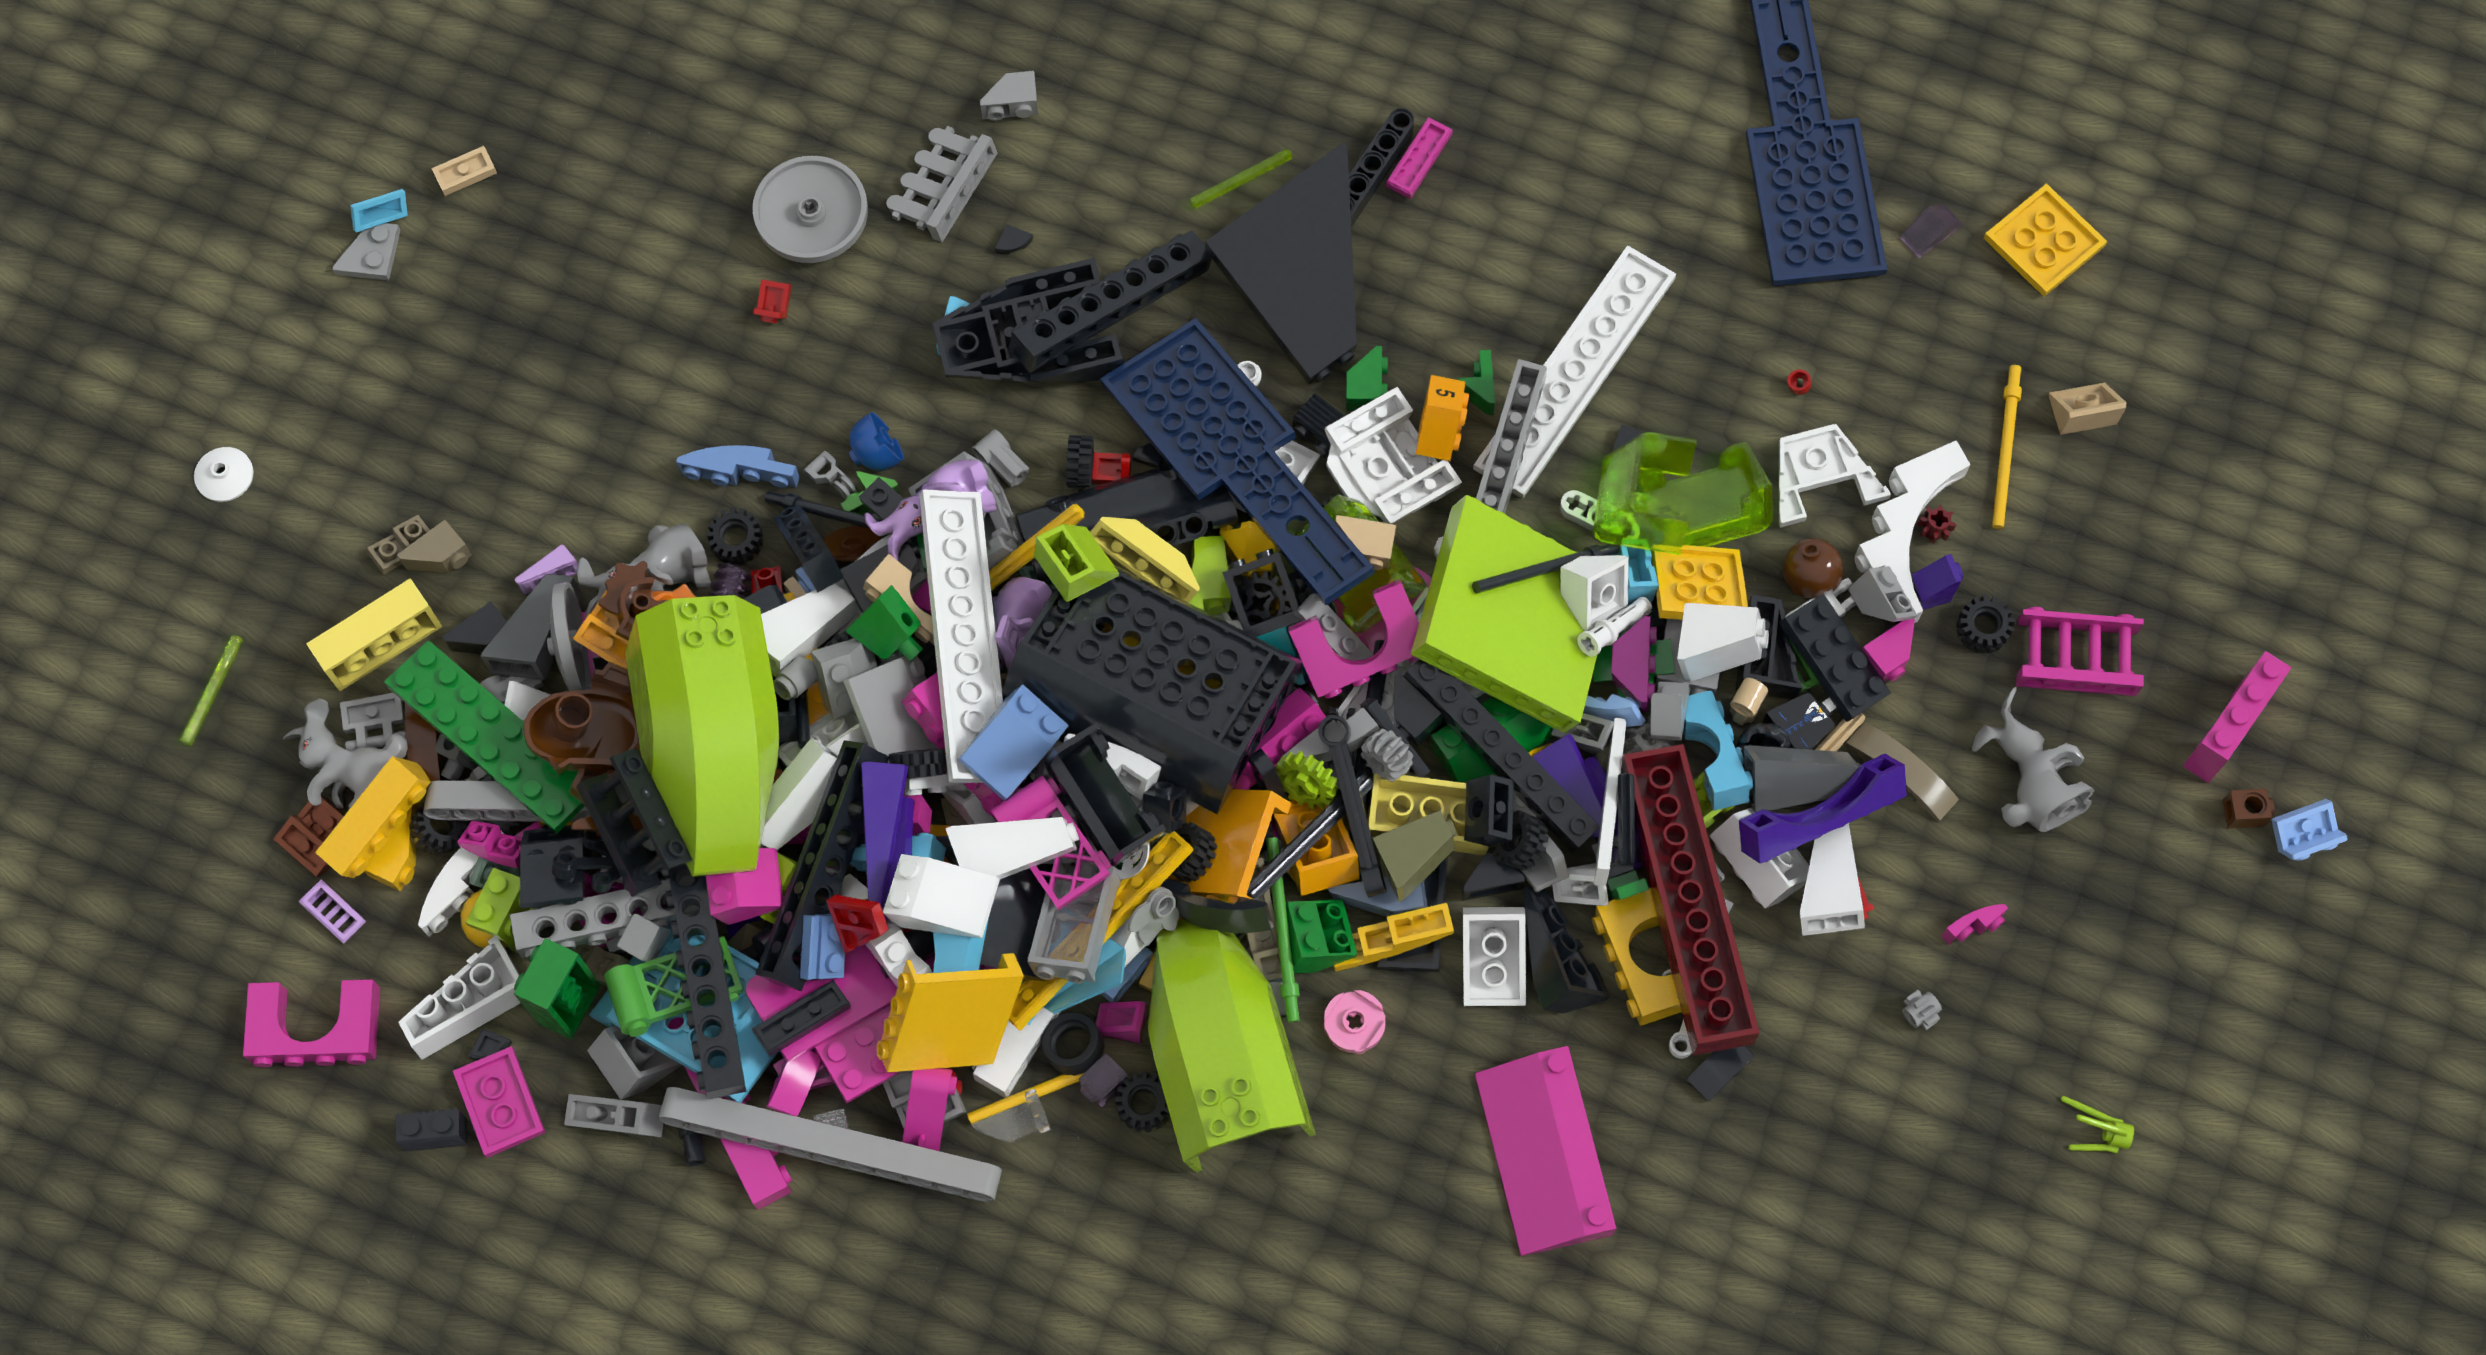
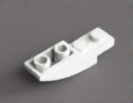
M462 847L443 867L426 897L418 925L428 937L433 933L442 931L447 926L448 919L456 912H461L466 900L474 894L469 888V881L479 856Z

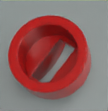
M1795 370L1789 374L1787 379L1790 391L1796 395H1804L1811 388V377L1805 370ZM1798 378H1803V387L1798 388Z

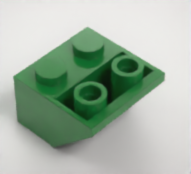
M1343 899L1293 901L1286 903L1294 974L1315 973L1357 956Z

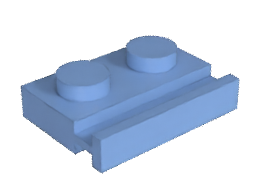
M831 914L804 915L800 978L806 980L844 978L845 953Z

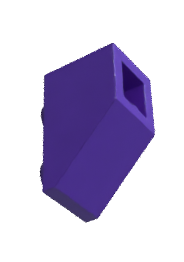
M1952 554L1938 559L1911 575L1914 591L1922 609L1925 610L1950 603L1963 579V573L1959 563L1954 562Z

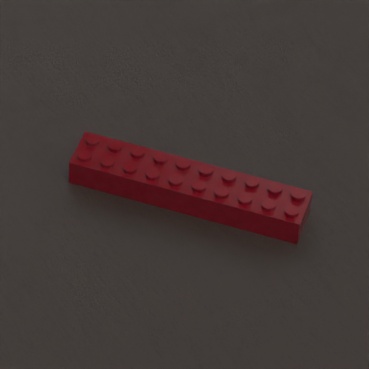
M1684 744L1624 754L1621 774L1631 773L1634 775L1635 831L1692 1054L1699 1055L1753 1045L1760 1032Z

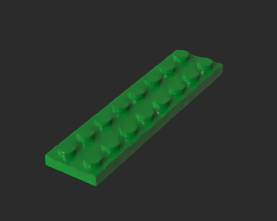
M429 640L384 681L385 685L556 834L585 807L569 791L577 776V771L566 770L557 774L549 762L535 756L527 747L524 739V721Z

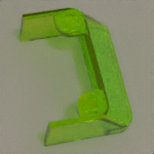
M1646 432L1606 455L1601 467L1593 525V535L1595 538L1604 543L1680 555L1688 517L1659 513V502L1655 497L1637 492L1639 469L1689 477L1697 439Z

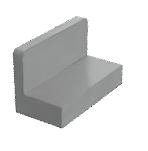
M1547 833L1544 836L1548 837V842L1543 843L1546 850L1545 853L1540 851L1539 855L1542 857L1540 861L1534 860L1535 866L1532 868L1527 866V870L1520 869L1535 891H1540L1569 877L1564 855Z

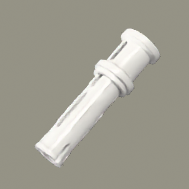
M1639 597L1610 619L1599 620L1595 623L1593 629L1583 631L1578 635L1579 648L1587 656H1596L1600 653L1602 647L1616 642L1621 632L1631 627L1644 616L1649 615L1652 612L1650 610L1652 609L1651 602L1645 597Z

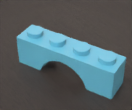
M1710 690L1689 695L1683 735L1686 740H1695L1708 745L1717 755L1715 762L1705 769L1704 788L1714 811L1748 803L1749 790L1753 789V781L1750 772H1745L1742 765L1744 762L1740 748L1734 747V735L1731 725L1725 724L1723 720L1724 709L1720 700H1715L1713 692Z

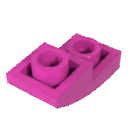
M471 821L457 841L458 845L463 849L486 860L517 869L520 866L522 837L502 834L499 825Z
M1998 904L1973 911L1947 927L1941 937L1950 945L1956 939L1960 942L1964 941L1974 930L1979 935L1987 929L1992 933L2005 922L2002 916L2008 910V907L2005 904Z
M809 1050L788 1063L785 1060L780 1076L775 1079L767 1104L768 1108L780 1113L798 1116L821 1061L817 1053Z

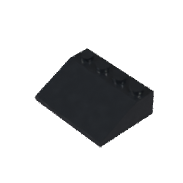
M1038 864L1037 868L1039 871L1052 872L1053 864ZM1030 868L1000 879L988 917L979 970L997 969L1002 954L1014 953L1024 975L1023 980L1045 981V979L1039 978L1034 974L1027 962L1046 891ZM1044 877L1046 882L1049 883L1050 878Z

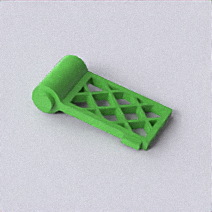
M725 936L720 937V942L724 954V965L727 963L729 970L725 969L726 976L732 978L734 986L729 987L731 1002L739 1000L738 995L744 992ZM676 952L635 966L629 964L619 965L605 973L604 979L623 1034L630 1035L631 1037L643 1035L652 1023L692 1010L690 999L684 1000L682 986L677 994L663 988L670 975L681 980H687L686 974L674 970L678 963ZM701 965V966H704V967H706V968H708V969H711V968H710L709 966H707V965ZM698 966L695 969L694 975L696 974L700 966ZM657 969L664 972V975L658 985L646 981L643 973ZM648 989L653 990V993H652L651 996H650V993H649V990H648ZM659 994L673 999L669 1008L655 1011L653 1004ZM705 995L700 999L699 1005L703 1007L715 1003L716 998L712 995Z

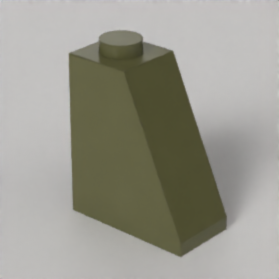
M1441 810L1373 838L1377 858L1399 902L1405 900L1455 849L1453 838L1457 836L1455 826L1451 819L1445 820Z

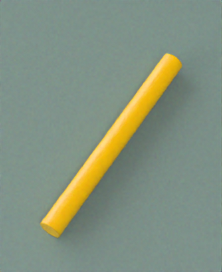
M1086 1073L1076 1076L1063 1074L969 1112L967 1115L971 1125L1088 1077Z

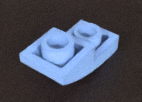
M1612 694L1605 701L1601 697L1593 698L1587 695L1583 711L1585 714L1613 722L1614 718H1622L1626 721V727L1640 726L1645 722L1644 717L1639 711V704L1630 697L1622 698Z

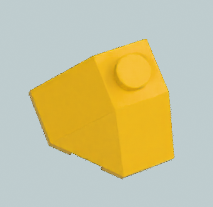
M1242 522L1241 527L1237 529H1232L1233 527L1230 525L1220 528V536L1224 537L1225 551L1232 562L1244 559L1246 564L1257 560L1255 554L1271 548L1274 554L1278 552V549L1255 522ZM1275 562L1242 573L1241 575H1248L1252 579V572L1259 571L1261 577L1264 571H1271L1272 579Z

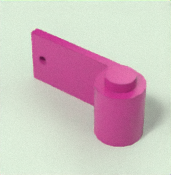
M951 1069L913 1070L903 1143L936 1151L940 1150L948 1095H955L958 1078L952 1076Z

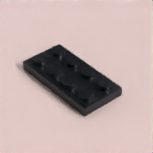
M1824 593L1779 622L1846 722L1855 718L1891 693Z

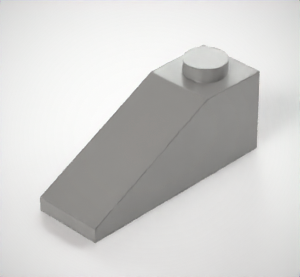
M569 1094L564 1125L662 1137L663 1123L658 1120L662 1105Z

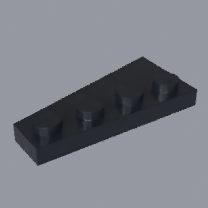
M1448 856L1424 880L1428 907L1445 903ZM1442 938L1401 954L1381 959L1377 965L1378 970L1440 972Z

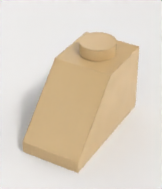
M1337 515L1335 523L1372 564L1374 570L1389 569L1396 525Z

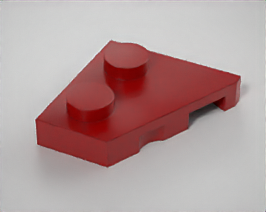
M833 895L826 901L844 953H849L858 946L861 947L889 930L879 902L841 895Z

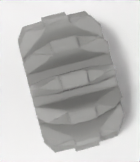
M1380 729L1378 732L1370 735L1361 746L1363 751L1361 756L1367 761L1366 766L1370 767L1373 773H1377L1382 780L1387 779L1393 782L1404 776L1413 764V754L1408 750L1409 745L1405 744L1402 741V737H1397L1391 730Z

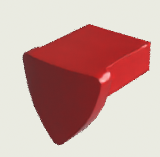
M1094 452L1092 484H1106L1131 476L1130 453Z

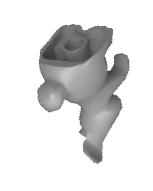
M678 524L670 528L664 525H655L649 531L647 537L649 541L647 550L630 564H625L635 566L641 561L647 562L648 566L645 577L655 578L651 591H664L663 586L665 584L673 585L691 582L696 587L710 588L711 582L706 570L708 563L705 550L687 524ZM582 557L579 559L577 568L579 584L599 590L598 595L589 603L586 611L587 618L607 590L605 581L615 577L616 571L615 566H613L607 572L595 576L589 562Z
M2015 687L2003 701L2000 711L2005 722V728H1994L1984 724L1976 734L1971 748L1975 752L1989 740L1995 739L2001 745L2006 755L2018 763L2021 774L2017 790L2018 803H2008L2001 808L2003 820L2012 827L2021 826L2028 822L2037 830L2047 832L2087 811L2092 802L2088 798L2093 795L2095 790L2082 781L2073 785L2064 783L2057 771L2066 766H2080L2083 763L2084 756L2076 746L2068 743L2043 751L2045 739L2041 734L2016 720L2010 713L2011 702L2017 691Z
M320 698L309 702L303 709L306 717L305 726L293 729L283 736L284 740L301 738L299 744V763L310 770L322 768L312 779L308 787L307 796L309 802L314 806L320 805L322 803L321 793L323 789L334 783L331 794L332 801L337 809L344 808L343 792L346 786L355 793L353 801L348 805L351 808L392 756L403 759L408 750L405 737L395 733L387 738L383 749L374 747H363L354 750L343 749L336 744L333 734L325 727L324 722L328 715L329 707L328 702Z

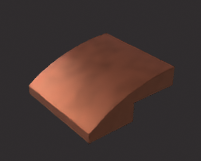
M322 794V803L320 805L314 806L308 801L298 816L291 815L273 839L316 877H320L331 866L315 852L346 815Z

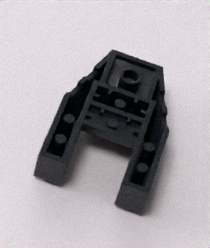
M1095 258L1009 278L1005 281L1004 285L992 292H985L979 296L980 299L966 307L963 305L932 323L946 377L1025 382L1097 381L1123 364L1116 334L1084 341L1030 373L1008 348L1011 332L1020 323L1026 324L1035 319L1040 312L1055 308L1063 299L1078 295L1086 286L1101 282Z

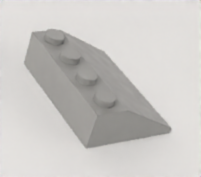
M902 656L843 681L868 745L887 756L896 752L938 749L934 743L927 739L924 730L915 719L908 715L905 706L901 703L911 689L926 680L925 668L918 656L911 662L905 656Z

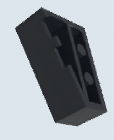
M1752 595L1748 600V607H1757L1761 619H1765V630L1769 632L1767 648H1762L1761 659L1738 666L1736 690L1739 689L1745 678H1753L1767 687L1768 696L1793 700L1798 696L1803 687L1801 679L1799 680L1795 666L1796 658L1795 654L1792 653L1789 637L1779 624L1781 620L1786 618L1782 600Z

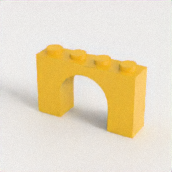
M1649 888L1647 891L1621 900H1611L1606 906L1597 905L1592 923L1597 935L1602 934L1606 945H1603L1608 962H1614L1617 969L1615 979L1619 989H1625L1629 1000L1626 1001L1631 1017H1637L1639 1025L1642 1026L1682 1012L1672 974L1668 976H1655L1644 972L1634 963L1629 952V944L1638 933L1659 925L1651 889Z

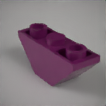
M1644 616L1614 642L1612 650L1613 683L1627 697L1635 700L1642 712H1648V702H1651L1652 693H1655V684H1649L1650 673H1655L1656 655H1650L1651 645H1656L1657 627H1651L1650 616Z

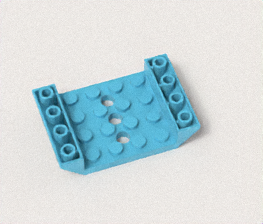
M668 925L671 932L657 958L674 953L677 950H682L680 938L674 939L671 925ZM695 935L689 940V945L696 946L702 944L705 941V937ZM728 945L744 992L739 994V1000L731 1002L747 1092L725 1097L731 1101L742 1103L776 1054L769 1058L752 1032V1028L761 1024L762 1021L747 997L746 986L749 980L756 976L755 973L759 963ZM633 956L629 965L635 966L646 961ZM677 963V965H676V967L674 968V970H676V971H678V972H681V973H683V974H686V973H685V968H684V969H679L678 963ZM726 963V964H725V969H728V970H729L728 965H727V963ZM700 965L695 975L703 977L709 969ZM654 969L643 973L646 981L658 985L664 972ZM670 975L663 988L677 994L683 980ZM727 977L728 988L734 986L732 978ZM648 989V990H649V993H650V996H651L652 993H653V990ZM607 990L589 1015L608 1028L612 1026L620 1028ZM659 994L653 1004L655 1011L669 1008L673 999ZM714 1003L709 1004V1005H706V1006H703V1007H710V1006H712ZM686 1012L652 1023L646 1033L636 1037L695 1073L702 1071L701 1060H694L691 1042L697 1041L695 1029L689 1030ZM676 1017L684 1019V1023L680 1028L676 1030L668 1028L669 1022ZM711 1025L705 1030L704 1035L714 1038L720 1034L721 1028L717 1025ZM715 1056L711 1059L709 1065L712 1068H721L725 1065L727 1059L724 1056Z

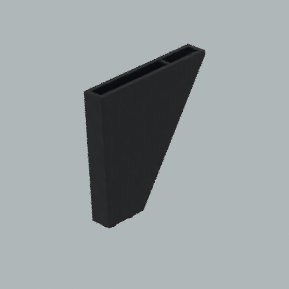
M1343 142L1205 242L1206 252L1308 384L1315 380L1320 383L1332 373L1330 369L1339 363L1343 366L1355 356L1353 352H1355L1357 346L1347 145Z

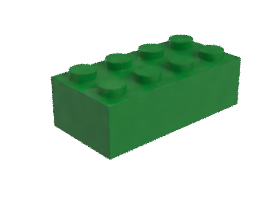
M544 938L542 944L537 945L530 956L531 964L526 973H521L514 985V990H516L514 995L539 1025L572 1040L602 985L597 981V978L578 953Z

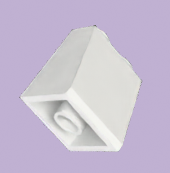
M1685 603L1677 656L1684 680L1692 682L1761 659L1762 648H1767L1769 632L1765 630V619H1761L1759 609L1757 607Z

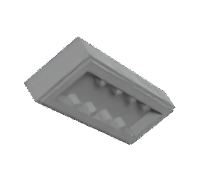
M1315 593L1310 594L1294 613L1300 622L1316 615L1329 645L1341 657L1349 660H1363L1373 655L1328 605L1325 606Z

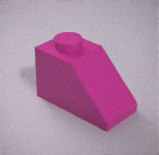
M1915 619L1903 620L1865 645L1862 649L1884 682L1888 679L1894 682L1906 672L1904 668L1910 659Z

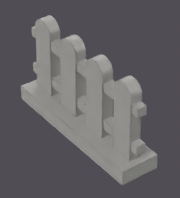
M949 126L945 130L941 128L931 130L928 137L934 148L931 152L921 150L916 153L914 158L917 166L920 168L917 174L908 172L901 177V184L904 190H906L904 196L892 195L887 199L886 204L892 213V218L899 221L903 217L916 222L917 228L923 231L927 227L932 239L943 242L998 154L993 140L989 136L982 134L978 139V137L971 135L970 139L954 134V129ZM945 150L958 155L956 161L940 155ZM931 172L945 179L940 184L926 177ZM915 195H918L931 201L928 204V206H925L912 200L915 197Z

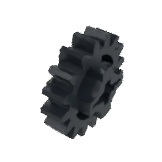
M1259 571L1252 572V579L1248 575H1244L1241 577L1244 584H1236L1243 605L1245 594L1247 595L1245 610L1251 626L1260 623L1253 620L1252 616H1260L1263 621H1267L1292 611L1291 606L1288 605L1289 600L1283 585L1279 584L1281 581L1280 575L1271 579V571H1264L1262 577ZM1257 583L1267 584L1271 586L1272 589L1268 591L1263 590L1260 585L1258 586ZM1270 597L1263 604V608L1254 609L1260 602L1259 598ZM1279 599V601H1280V606H1279V610H1278V612H1277V610H1276V605H1277V600ZM1231 606L1229 610L1236 611L1235 606ZM1238 615L1233 620H1239Z

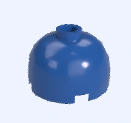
M874 412L863 416L854 424L849 434V444L852 448L849 451V455L857 466L863 464L864 467L872 471H887L898 465L904 459V454L897 439H891L887 433L890 430L888 426Z

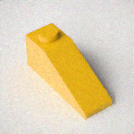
M420 801L411 806L407 811L405 821L392 830L387 837L386 845L373 854L368 861L367 869L364 871L368 877L398 891H401L404 885L410 883L415 873L417 838L412 839L410 834L415 830L409 829V824L413 821L410 819L411 815L419 807Z

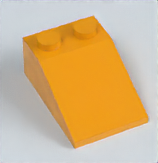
M1292 800L1289 801L1291 805L1288 814H1272L1283 849L1328 805L1326 804L1323 809L1315 805L1314 809H1310L1307 803L1300 806L1297 801ZM1342 819L1326 832L1290 868L1301 896L1359 880L1358 854Z

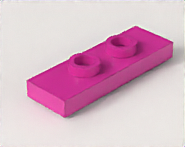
M1428 117L1386 181V187L1411 199L1452 136L1453 129Z

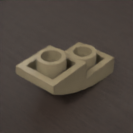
M419 515L392 528V535L367 548V554L383 575L402 565L397 556L398 553L430 531Z

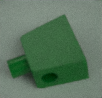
M892 585L846 630L849 635L885 660L898 649L911 662L923 650L911 637L921 625V622Z

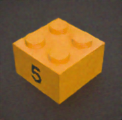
M1435 375L1430 376L1419 424L1416 446L1417 455L1450 461L1452 451H1458L1461 429L1465 424L1469 394L1464 393L1465 381Z

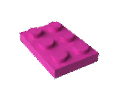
M512 1046L453 1071L486 1158L546 1133Z

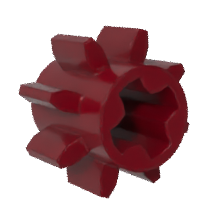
M1939 505L1934 510L1927 507L1923 513L1925 517H1920L1917 525L1923 527L1920 536H1926L1931 539L1933 544L1940 538L1947 541L1950 537L1949 531H1954L1956 523L1950 522L1953 512H1947L1942 509V505Z

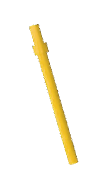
M2011 365L2009 367L2008 385L2004 387L2003 400L2006 403L1992 528L1994 529L2004 528L2017 402L2021 400L2022 388L2019 386L2021 367L2018 365Z

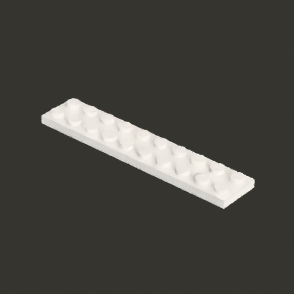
M1627 245L1543 365L1547 367V377L1512 489L1513 494L1522 499L1525 497L1676 278V273ZM1494 437L1473 467L1475 471L1482 475Z
M922 490L919 497L949 783H983L958 761L959 757L1003 702L981 493Z

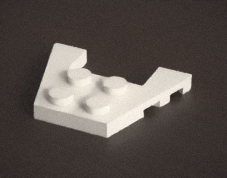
M1836 424L1780 438V528L1806 520L1807 515L1799 493L1854 479L1864 506L1890 498L1891 494L1888 488L1882 486L1875 477L1876 473L1870 466H1866L1858 456L1856 448Z

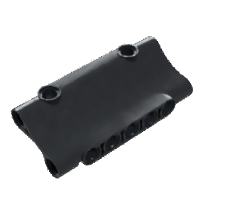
M1168 464L1090 489L1054 497L1048 500L1044 506L1016 514L1024 542L1072 504H1078L1085 512L1084 519L1075 526L1087 527L1091 531L1101 517L1136 519L1157 535L1160 527L1168 525L1170 526L1169 533L1159 537L1172 546L1202 537L1207 531L1208 521L1212 530L1239 522L1233 499L1224 485L1198 500ZM1198 517V523L1194 527H1185L1186 521L1189 518ZM1034 557L1032 563L1037 579L1040 581L1049 580L1050 578Z

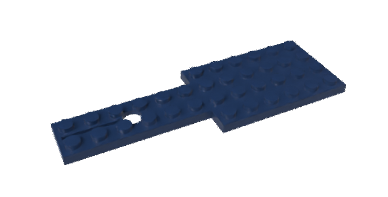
M1749 0L1772 126L1750 128L1746 130L1745 135L1772 286L1886 275L1888 269L1859 118L1830 120L1808 0ZM1789 45L1792 50L1798 52L1799 57L1793 62H1785L1778 57L1777 52L1779 48Z
M1197 318L1100 378L1102 386L1194 496L1201 500L1224 485L1325 606L1375 574L1372 564L1275 453L1276 450L1296 438L1295 431ZM1296 519L1298 521H1307L1310 526L1305 534L1294 536L1287 532L1288 523Z

